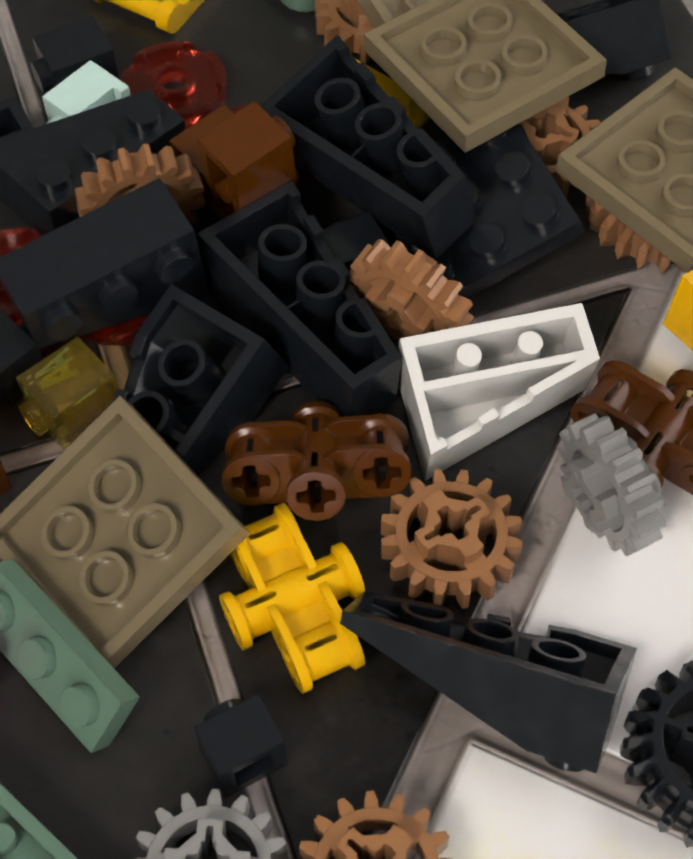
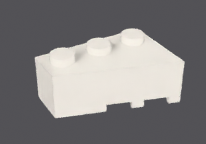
M582 303L400 338L398 352L402 360L398 385L424 481L433 477L434 470L441 469V471H444L587 388L600 357Z

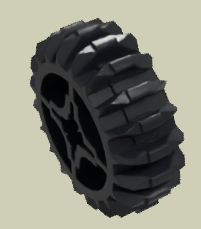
M693 660L682 666L679 678L666 670L658 675L654 684L656 690L648 687L641 690L635 702L639 710L630 711L623 725L625 731L631 736L624 738L620 746L621 757L634 762L625 771V784L646 786V789L637 800L639 810H650L659 806L664 811L657 824L660 832H668L672 829L675 822L686 827L683 836L686 848L693 847V719L687 718L685 723L674 718L693 711ZM669 761L678 764L686 770L692 782V789L679 778Z

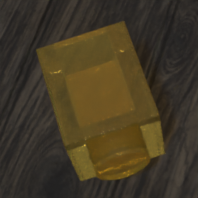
M76 337L16 377L25 401L18 406L23 418L38 436H42L47 432L63 450L112 404L118 389L115 375L79 337Z

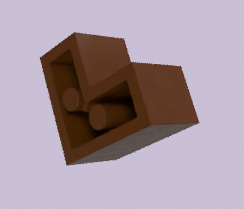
M255 101L235 114L224 104L169 140L175 158L187 154L190 157L192 167L199 171L204 187L202 194L205 204L220 220L291 180L297 187V183L300 180L298 171L295 168L293 147L296 145V141L291 129L279 116L272 118Z

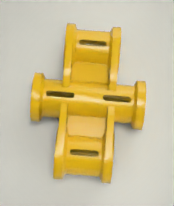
M285 503L274 506L273 514L245 525L250 534L230 554L249 589L235 596L229 591L219 595L224 615L239 647L243 651L253 647L254 638L271 631L290 676L302 694L313 689L314 681L342 668L350 666L352 669L357 670L365 666L364 653L357 635L340 624L342 609L337 601L348 596L355 600L365 591L358 566L343 542L331 546L330 554L314 560L292 512Z

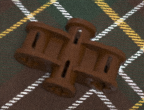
M614 360L605 362L597 373L598 383L588 397L578 398L570 409L574 423L593 413H596L599 419L604 416L610 417L615 431L623 427L627 432V436L637 443V447L643 452L642 458L649 469L657 473L661 488L664 485L665 478L693 495V393L690 397L687 396V390L693 391V371L686 369L674 371L666 382L665 387L629 364ZM618 381H621V382H622V385L620 386V388L618 387V385H619Z
M312 401L304 403L294 411L290 421L247 422L232 429L226 438L225 454L228 461L223 468L221 484L224 492L233 501L242 505L255 506L288 503L289 508L297 516L306 520L321 521L330 519L340 512L345 504V499L385 498L394 496L405 489L410 482L412 473L411 463L406 455L409 447L408 430L400 419L389 414L343 417V414L336 406L327 402ZM315 417L319 418L317 432L312 431V422ZM379 430L383 432V444H377V431ZM249 439H254L252 452H247ZM316 453H318V466H316ZM385 466L386 479L380 480L379 467ZM252 474L258 475L256 488H251ZM316 487H321L320 503H315Z

